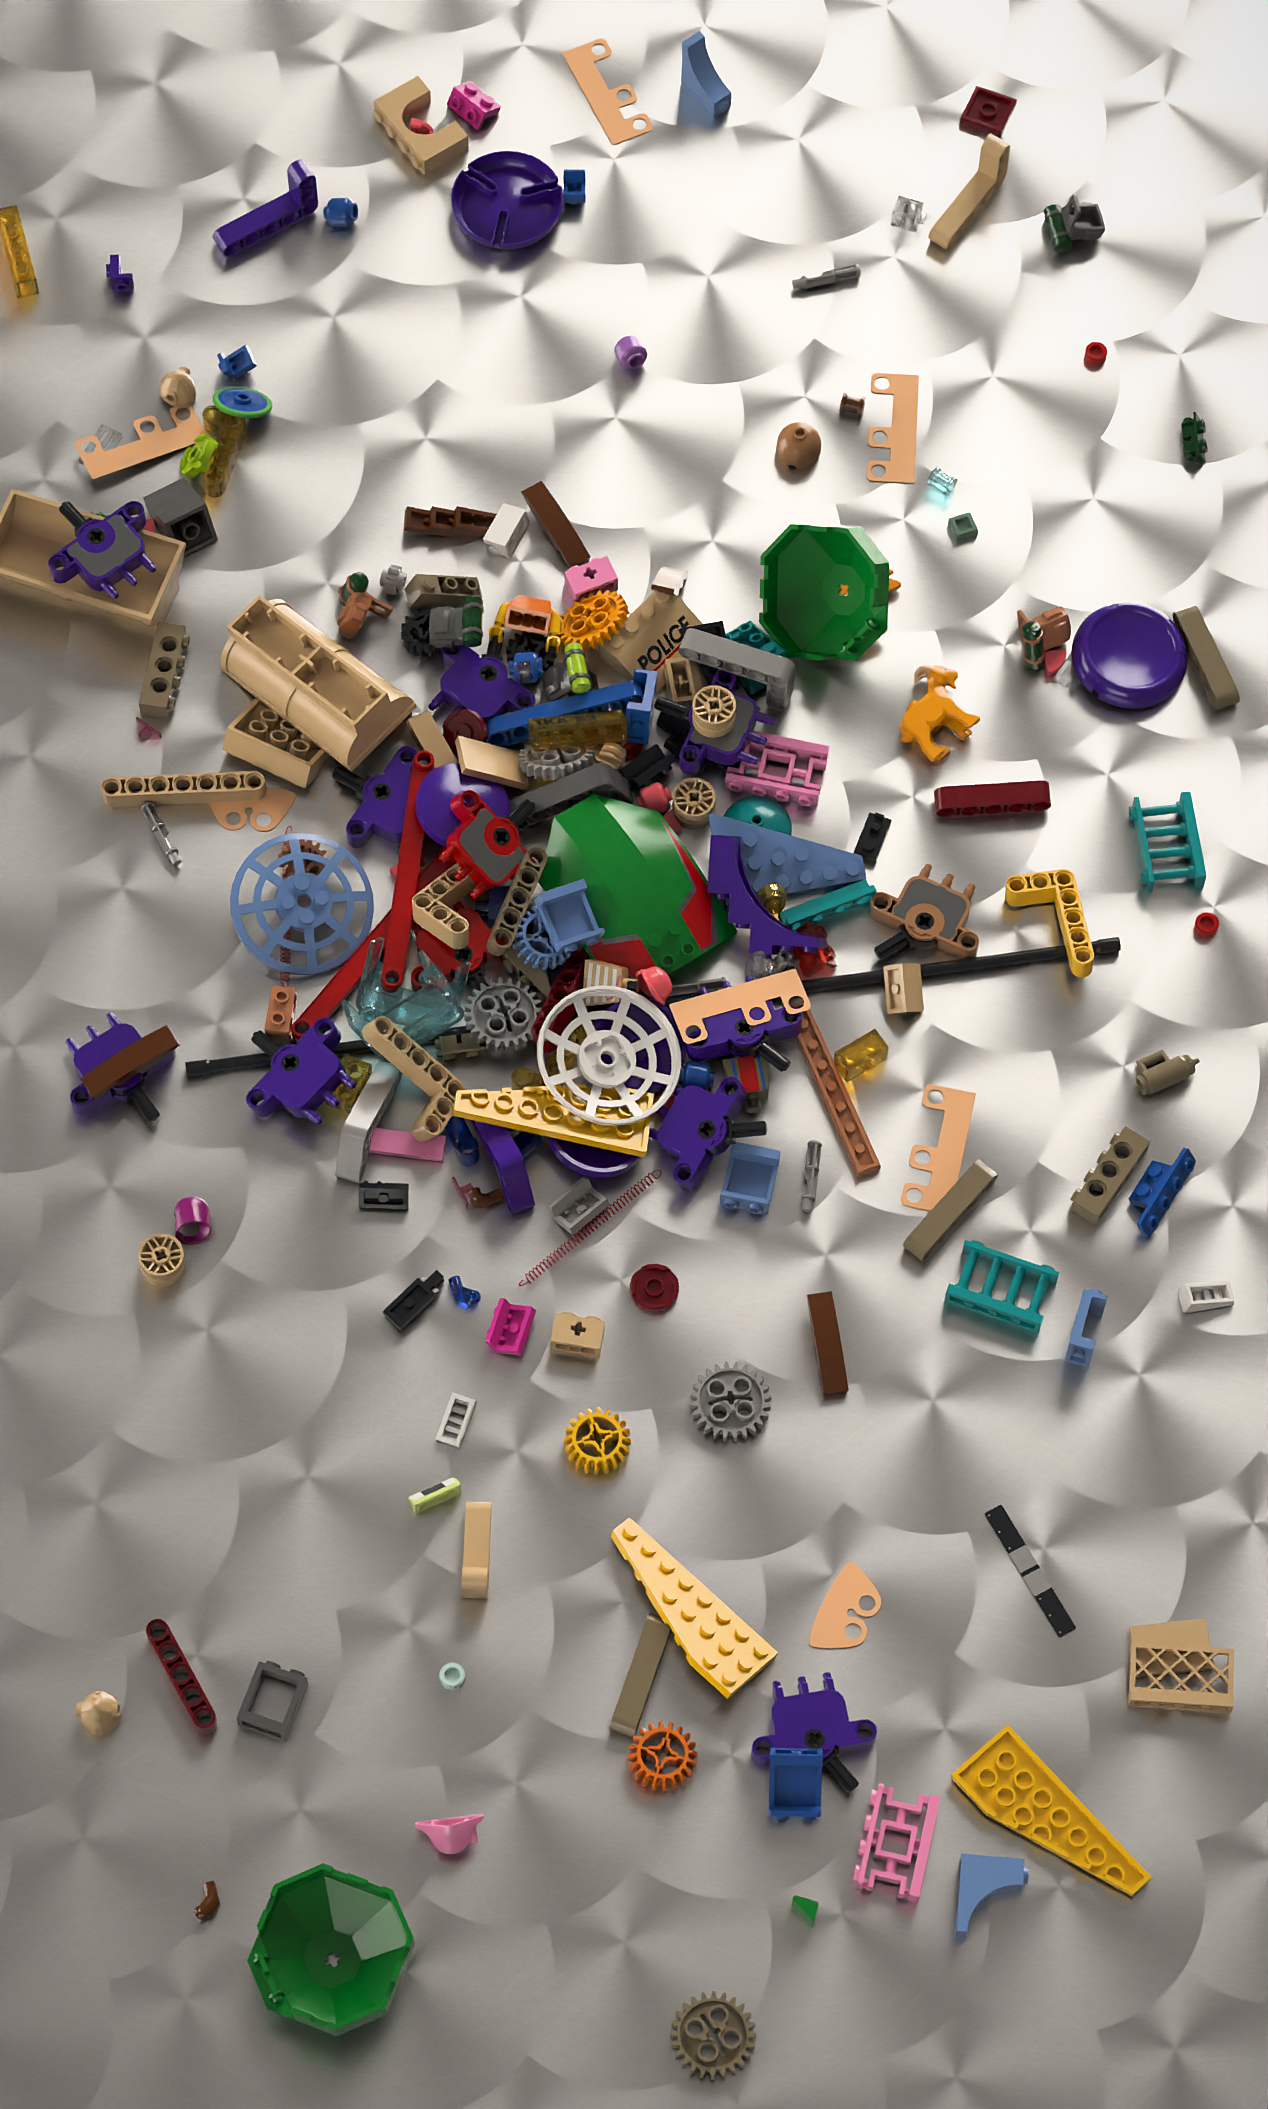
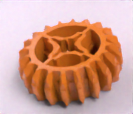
M659 1721L658 1728L655 1729L654 1725L650 1723L648 1725L649 1732L641 1728L639 1730L641 1737L633 1736L635 1744L629 1745V1751L632 1754L628 1755V1761L634 1762L630 1765V1771H637L635 1779L639 1780L644 1777L642 1782L644 1787L649 1782H652V1790L655 1791L657 1785H662V1791L665 1792L667 1791V1784H670L672 1789L675 1790L677 1789V1780L680 1784L684 1785L686 1783L684 1775L692 1777L693 1772L690 1768H696L697 1762L692 1759L698 1757V1752L693 1751L696 1743L693 1741L688 1742L691 1738L690 1733L681 1735L683 1727L679 1726L675 1731L673 1730L672 1722L668 1724V1728H663V1721ZM663 1738L659 1745L645 1747L651 1741ZM671 1740L680 1746L684 1757L678 1756V1753L672 1751L670 1748ZM666 1746L667 1756L662 1760L661 1766H659V1756ZM641 1756L647 1757V1760L655 1764L654 1772L644 1765ZM677 1765L680 1766L676 1771L672 1773L663 1774L664 1770L667 1767H676Z

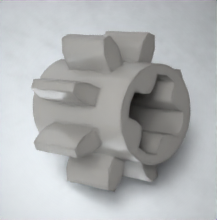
M391 564L389 569L382 570L380 586H384L385 593L395 595L398 590H404L407 574L402 573L401 566Z
M787 951L786 954L777 952L776 958L770 960L772 966L775 967L771 970L773 975L795 968L797 973H800V969L796 966L800 961L797 957L792 958L790 951Z

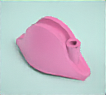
M484 1814L416 1822L415 1825L417 1829L430 1837L434 1846L439 1851L446 1854H456L463 1851L468 1843L478 1842L476 1825L484 1819Z

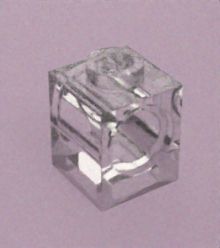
M899 195L892 212L891 226L917 233L919 225H924L927 212H924V202Z

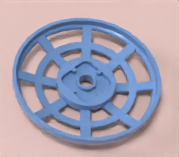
M291 833L264 842L244 860L232 884L230 912L234 928L240 940L259 961L283 973L315 975L342 965L366 939L373 920L374 899L370 881L363 867L344 847L319 835ZM299 840L321 842L336 849L337 852L330 860L317 854L301 852ZM289 841L291 854L276 859L267 867L255 860L259 854L269 847ZM344 857L358 871L364 883L365 891H352L347 877L337 867ZM303 860L315 861L323 864L325 867L318 876L305 873ZM293 861L295 874L287 877L285 880L273 872L280 865ZM250 868L260 875L254 889L253 903L239 905L240 885L245 872ZM332 872L341 881L345 892H331L325 881ZM267 879L276 885L278 889L275 899L261 901L262 889ZM298 897H308L310 906L307 908L299 906L297 902ZM354 901H367L366 921L362 932L357 938L347 929L353 915ZM347 902L346 913L342 923L330 915L333 903ZM276 910L282 922L275 931L266 921L263 911ZM255 912L260 927L270 937L262 949L248 935L240 915ZM323 923L335 931L328 938L315 942L314 929ZM289 928L304 931L305 944L289 941L283 938ZM340 936L351 945L338 958L317 965L316 950L331 945ZM277 944L290 950L306 952L307 966L286 964L272 958L269 954Z

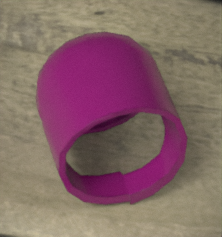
M186 1197L176 1204L174 1209L176 1239L182 1244H195L207 1238L211 1233L210 1209L206 1201L200 1197ZM199 1222L200 1232L195 1236H185L179 1232L180 1228L187 1223Z

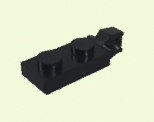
M436 1270L428 1278L424 1276L420 1279L417 1278L384 1309L383 1315L399 1330H402L436 1298L440 1292L437 1288L444 1282V1276Z

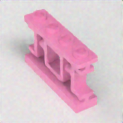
M753 731L767 738V743L762 745L748 741L744 752L749 753L750 750L763 752L761 761H758L756 765L741 761L740 769L728 767L725 776V788H729L734 792H749L759 797H774L783 802H798L803 806H817L821 785L812 784L810 781L813 769L825 771L830 746ZM796 759L809 761L808 769L794 768ZM767 760L789 764L786 778L764 774ZM745 769L759 770L757 779L745 777ZM792 777L805 779L804 787L790 786Z
M879 1784L878 1790H872L869 1805L874 1806L873 1814L866 1817L864 1830L869 1831L867 1841L861 1840L858 1855L863 1856L861 1866L856 1865L853 1880L858 1881L856 1889L862 1890V1888H865L868 1891H872L875 1879L899 1884L898 1898L904 1897L908 1898L910 1902L918 1903L940 1796L930 1794V1797H927L924 1794H919L916 1806L893 1801L894 1787L887 1788L884 1787V1784ZM881 1797H887L885 1808L897 1811L895 1822L882 1819L880 1829H876L875 1825ZM922 1806H926L927 1811L920 1839L916 1838L918 1827L907 1825L905 1822L907 1813L920 1816ZM885 1829L911 1835L906 1856L881 1850ZM873 1846L876 1847L874 1858L886 1860L884 1872L871 1869L870 1878L865 1879L870 1848ZM917 1856L910 1889L905 1888L907 1877L895 1874L896 1865L899 1863L910 1866L911 1857Z

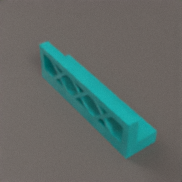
M864 879L778 913V918L780 922L791 929L801 932L870 905L871 897L877 890L874 884L869 886L867 880Z

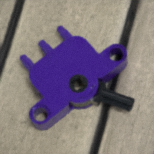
M495 635L491 641L489 640L487 653L482 654L481 658L479 654L465 645L442 648V660L449 669L441 677L440 692L428 707L431 711H434L445 702L454 709L451 713L457 710L469 709L478 713L486 722L488 719L506 714L508 711L514 712L535 706V697L515 680L508 678L506 665L503 663V657L500 656L503 641L498 643V636ZM452 651L457 652L456 654H453V655L448 654L449 652H452ZM521 704H528L529 706H528V707H522V706H520V705H521Z
M747 975L745 978L746 982L754 980L752 975ZM729 981L722 983L723 989L732 987ZM706 987L699 989L700 995L709 993ZM771 999L765 1002L771 1014V1019L765 1023L754 1026L749 1025L741 1008L703 1018L702 1022L708 1036L705 1040L687 1044V1056L693 1061L700 1062L728 1054L738 1057L752 1056L754 1059L760 1055L779 1071H786L791 1064L790 1060L770 1044L798 1036L802 1030V1013L789 1014L785 1007L775 1010ZM755 1007L750 1010L749 1016L753 1020H761L765 1016V1012L762 1008ZM701 1029L690 1032L688 1037L693 1039L699 1037Z
M730 1076L721 1081L715 1094L693 1085L686 1086L683 1089L676 1086L672 1095L677 1097L671 1108L668 1109L662 1106L656 1111L660 1116L665 1117L659 1130L651 1127L648 1137L657 1140L667 1154L678 1159L673 1170V1177L685 1190H693L700 1184L714 1156L725 1152L730 1144H736V1138L766 1135L767 1124L765 1121L734 1122L746 1099L747 1091L736 1077ZM738 1087L734 1094L729 1095L731 1088ZM691 1172L688 1179L682 1180L685 1173Z
M830 1672L823 1673L825 1690L809 1693L806 1678L800 1676L798 1677L799 1694L784 1697L780 1681H773L772 1691L775 1701L771 1710L773 1735L761 1736L753 1742L752 1760L760 1766L770 1765V1753L766 1756L759 1755L756 1751L759 1747H766L769 1750L770 1748L822 1749V1771L826 1768L846 1792L850 1793L855 1790L859 1782L838 1758L840 1753L870 1748L876 1740V1725L868 1719L849 1722L844 1697L835 1691ZM865 1729L872 1736L864 1739L859 1736L858 1732ZM810 1739L813 1742L818 1740V1746L816 1744L809 1745Z

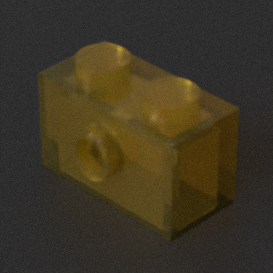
M873 1029L834 1053V1063L844 1080L849 1082L862 1073L869 1072L876 1065L886 1060L889 1047L878 1031Z

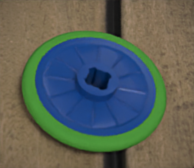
M227 387L218 390L213 395V403L219 410L236 417H262L267 415L272 409V402L266 395L250 388Z

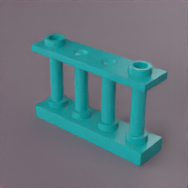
M1191 791L1181 792L1180 799L1176 801V804L1142 808L1139 797H1134L1132 806H1129V817L1135 823L1143 866L1141 881L1142 884H1146L1147 893L1153 891L1156 880L1189 877V879H1193L1194 887H1203L1207 874ZM1175 813L1181 815L1182 822H1180V825L1147 829L1144 827L1143 817ZM1180 834L1182 837L1185 836L1186 844L1181 847L1153 850L1148 848L1147 838ZM1185 856L1190 861V865L1187 868L1153 871L1151 859Z
M965 1240L962 1253L968 1255L958 1284L953 1285L949 1283L944 1301L1039 1333L1044 1316L1040 1315L1038 1310L1048 1283L1056 1285L1059 1272L1049 1265L1040 1266L985 1247L979 1241L972 1240L970 1242ZM977 1259L992 1263L983 1289L979 1293L970 1291L967 1288ZM1004 1267L1015 1271L1005 1300L999 1301L992 1298L991 1293L1000 1268ZM1024 1275L1038 1279L1029 1308L1026 1309L1017 1307L1014 1304Z

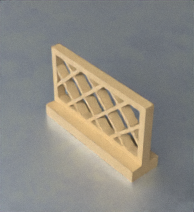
M1131 1642L1128 1706L1231 1713L1234 1708V1649ZM1136 1649L1147 1650L1153 1658L1143 1666L1136 1658ZM1165 1651L1173 1652L1178 1658L1170 1667L1160 1658ZM1191 1653H1198L1204 1660L1196 1669L1185 1659ZM1216 1655L1228 1656V1665L1221 1671L1211 1661ZM1155 1660L1166 1670L1157 1679L1146 1669ZM1181 1662L1191 1671L1182 1681L1172 1671ZM1206 1664L1217 1674L1208 1683L1198 1673ZM1141 1672L1152 1681L1147 1688L1135 1687V1678ZM1167 1674L1178 1683L1172 1690L1165 1689L1159 1683ZM1192 1676H1195L1204 1685L1198 1692L1191 1691L1184 1684ZM1220 1677L1227 1684V1694L1217 1693L1210 1685Z

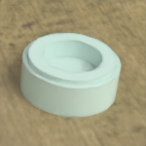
M447 1663L441 1668L439 1674L440 1682L446 1689L456 1690L464 1684L465 1671L461 1665Z

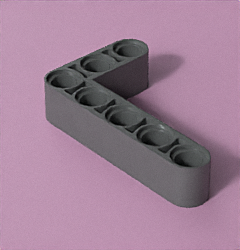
M598 763L514 798L509 802L510 814L524 800L528 799L534 802L535 810L519 826V829H523L566 811L593 794L633 804L634 801L629 781L607 764Z

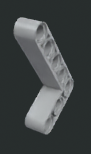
M693 628L686 630L678 649L681 656L767 684L766 704L768 707L776 711H784L794 689L795 664L793 661Z
M382 1060L378 1061L344 1123L335 1176L355 1183H360L363 1177L370 1137L402 1077V1072L392 1063Z

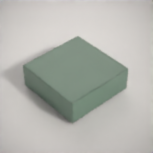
M970 512L948 519L956 541L978 535V528Z

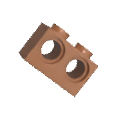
M271 987L264 1030L265 1034L276 1043H291V1028L294 1024L298 1001L296 988Z

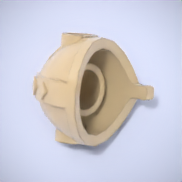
M180 366L178 370L165 374L160 381V395L172 406L187 408L196 401L197 392L195 384L189 376L191 372L188 368Z
M97 1690V1692L88 1695L82 1703L76 1704V1716L80 1717L84 1727L92 1734L106 1735L112 1732L120 1722V1704L110 1693Z

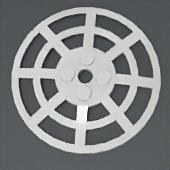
M604 985L577 990L564 997L553 1007L545 1018L539 1032L537 1060L545 1085L563 1107L586 1121L609 1126L629 1125L642 1121L653 1115L666 1103L679 1080L681 1051L672 1025L653 1003L631 990ZM607 996L619 998L621 1002L617 1013L612 1011H592L588 1013L583 999ZM573 1003L579 1017L566 1027L561 1036L548 1030L556 1016ZM630 1003L648 1013L661 1029L648 1036L639 1024L626 1017ZM609 1019L613 1020L611 1030L596 1031L591 1020ZM582 1024L587 1037L580 1046L567 1039ZM624 1024L633 1030L641 1040L631 1044L620 1034L622 1025ZM665 1038L671 1053L670 1075L656 1072L657 1058L653 1044ZM545 1039L557 1045V1064L560 1074L548 1077L543 1059ZM645 1048L649 1062L648 1070L636 1067L635 1053ZM564 1049L577 1055L578 1067L566 1070ZM601 1055H609L612 1058V1064L603 1063ZM583 1076L588 1082L593 1084L590 1095L580 1090L572 1080ZM630 1076L645 1079L642 1086L634 1094L630 1095L624 1085ZM652 1082L667 1085L659 1100L648 1110L642 1112L635 1101L646 1093ZM566 1083L575 1095L587 1102L585 1113L567 1102L554 1086ZM602 1088H615L621 1099L609 1101L601 1100L599 1097ZM625 1105L633 1115V1117L619 1120L602 1119L594 1116L597 1106L615 1108Z

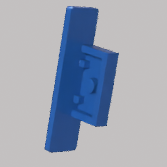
M1184 1147L1173 1165L1152 1160L1129 1197L1132 1205L1146 1208L1137 1222L1138 1228L1146 1238H1150L1154 1230L1157 1229L1163 1215L1170 1208L1173 1199L1178 1191L1181 1190L1189 1173L1194 1169L1196 1160L1189 1148Z

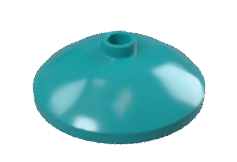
M752 796L740 799L733 803L723 815L724 817L787 835L792 834V824L788 813L779 803L769 798ZM754 820L761 821L759 824L753 823Z

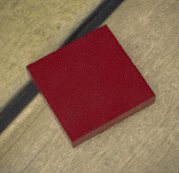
M976 85L959 123L1001 138L1017 105V99Z

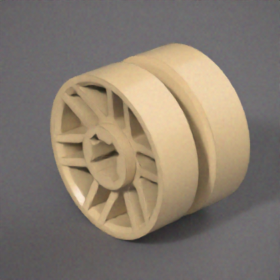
M716 685L707 686L699 690L693 699L692 722L695 729L700 734L710 738L722 737L732 730L736 714V701L733 694L726 688Z
M687 778L678 783L673 791L672 811L680 826L697 830L706 827L709 824L708 814H715V790L706 780Z
M163 1233L155 1234L148 1237L141 1244L138 1259L142 1274L149 1283L158 1287H167L177 1283L183 1277L186 1270V1260L183 1247L175 1237Z

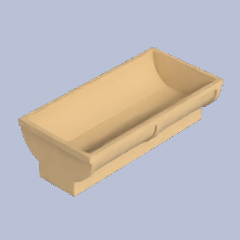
M11 489L0 513V578L61 596L62 599L67 601L74 600L143 622L150 627L157 626L158 622L165 623L179 591L178 579L183 564L184 550L186 548L185 542L144 529L138 531L137 533L144 541L146 555L154 563L156 571L151 573L141 565L132 572L138 581L137 585L132 586L124 578L113 585L119 594L117 599H113L105 591L93 590L78 574L68 582L59 584L51 578L48 561L52 555L77 538L74 526L59 511L60 503ZM77 509L86 520L90 517L93 520L105 519V517Z
M259 595L227 626L230 638L222 651L221 670L351 772L417 707L416 703L408 695L396 689L353 656L348 649L340 646L281 599L267 601Z

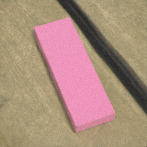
M375 1128L372 1133L369 1151L372 1154L443 1162L446 1136L437 1135L426 1142H419L415 1139L412 1132Z

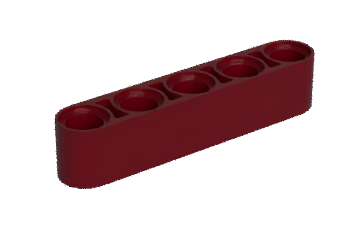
M1044 780L944 786L934 790L936 815L939 817L1044 811L1052 806L1049 783Z
M575 951L566 959L531 1028L536 1045L544 1020L553 1007L564 997L583 989L585 960L589 959L585 951ZM573 1003L556 1016L548 1030L559 1036L562 1035L576 1012ZM545 1039L543 1053L554 1051L557 1045Z
M162 1619L150 1621L146 1626L148 1641L192 1724L201 1735L208 1736L213 1734L218 1726L215 1711L168 1624ZM161 1629L165 1631L164 1635L160 1638L152 1637L155 1630ZM168 1651L177 1653L171 1660L164 1658L165 1653ZM179 1673L188 1674V1678L185 1681L175 1680ZM196 1694L200 1696L199 1701L196 1703L187 1702L190 1695ZM204 1716L212 1718L211 1723L208 1725L199 1724V1720Z

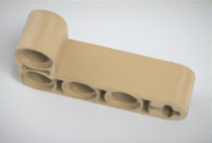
M466 1502L461 1579L462 1598H488L491 1502Z

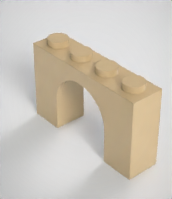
M417 75L374 100L373 114L379 123L382 122L388 135L398 141L402 152H407L411 157L413 165L417 169L420 168L426 174L469 149L468 135L456 121L435 133L427 135L414 133L405 126L404 123L410 115L431 104L430 89Z

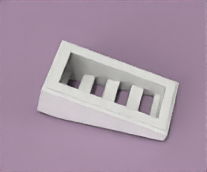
M1229 1280L1186 1283L1178 1290L1183 1313L1198 1312L1235 1304ZM1218 1289H1221L1224 1299H1220ZM1209 1291H1211L1213 1299L1210 1298ZM1200 1292H1201V1295H1202V1299H1203V1300H1200V1297H1199V1293H1200Z
M452 1392L435 1440L460 1448L477 1401ZM455 1403L468 1406L467 1411L454 1407ZM455 1412L464 1415V1420L452 1417L451 1413ZM448 1421L462 1425L460 1430L448 1426ZM445 1430L458 1434L457 1439L443 1435Z

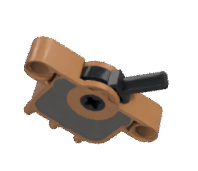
M925 864L919 876H914L906 882L898 898L884 892L875 893L870 900L869 914L871 918L898 931L897 935L875 947L874 952L876 956L883 960L906 945L909 949L913 947L930 949L937 945L939 950L960 959L976 957L979 937L974 932L964 928L968 921L970 899L974 893L975 885L969 883L962 894L950 888L954 878L950 873L946 875L941 884L928 879L932 866ZM881 904L884 905L886 908L878 909L875 906ZM968 943L971 944L973 947L965 948L963 944Z

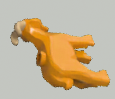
M923 665L915 671L914 683L917 684L919 680L927 678L928 694L919 701H912L907 706V712L904 713L899 727L903 736L901 741L905 743L912 740L918 742L921 750L930 761L934 762L937 758L941 762L950 754L951 750L946 746L936 744L932 734L936 733L942 725H945L964 741L973 732L969 728L976 725L980 718L974 714L966 713L957 706L945 688L946 686H950L953 689L957 688L955 685V681L958 678L957 671L943 666Z

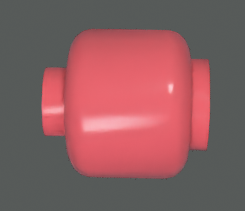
M655 782L649 786L642 787L636 798L640 807L658 811L661 814L670 809L669 801L672 800V795L668 787L663 788L660 782Z

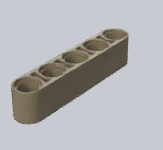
M1195 605L1173 612L1174 624L1184 638L1187 652L1214 708L1218 710L1239 703L1238 689L1199 608Z
M531 847L520 861L487 940V950L492 955H503L514 941L519 929L517 925H520L522 922V918L519 919V917H524L547 862L548 856L542 847ZM530 857L537 859L538 864L533 863ZM521 877L527 878L530 884L524 883ZM513 897L518 898L521 904L515 903ZM504 918H509L513 925L507 924ZM495 938L501 939L504 945H499Z
M975 1161L909 1234L903 1243V1247L921 1261H924L994 1184L998 1174L982 1161Z
M649 1613L610 1723V1730L631 1737L636 1735L672 1632L670 1626L665 1624L660 1616Z

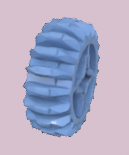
M535 906L531 907L529 912L526 910L524 917H519V919H522L520 925H517L519 929L514 938L516 943L512 946V949H519L520 951L517 954V958L524 956L526 958L524 965L532 962L533 969H536L540 964L542 971L546 970L548 966L551 969H555L557 964L563 965L565 959H568L571 953L565 954L564 951L554 953L553 944L539 910ZM532 923L534 927L532 929L533 935L527 939L526 929Z

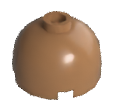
M794 422L784 427L778 435L776 452L781 462L786 466H796V469L807 468L815 464L819 459L822 448L819 432L806 422Z

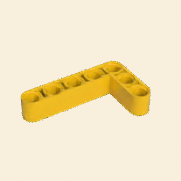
M1059 869L1009 877L1006 881L1005 900L1009 905L1019 907L1049 902L1055 903L1071 971L1077 977L1084 978L1089 976L1093 970L1094 952L1074 874L1070 870Z

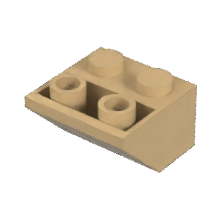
M684 657L665 659L663 671L668 698L688 706L690 701L693 702L696 693L702 688L709 686L695 661Z

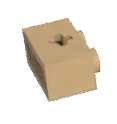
M571 1312L556 1313L550 1341L551 1350L600 1358L605 1333V1321H601L600 1318L595 1316L577 1317ZM578 1330L582 1331L579 1336L575 1335Z

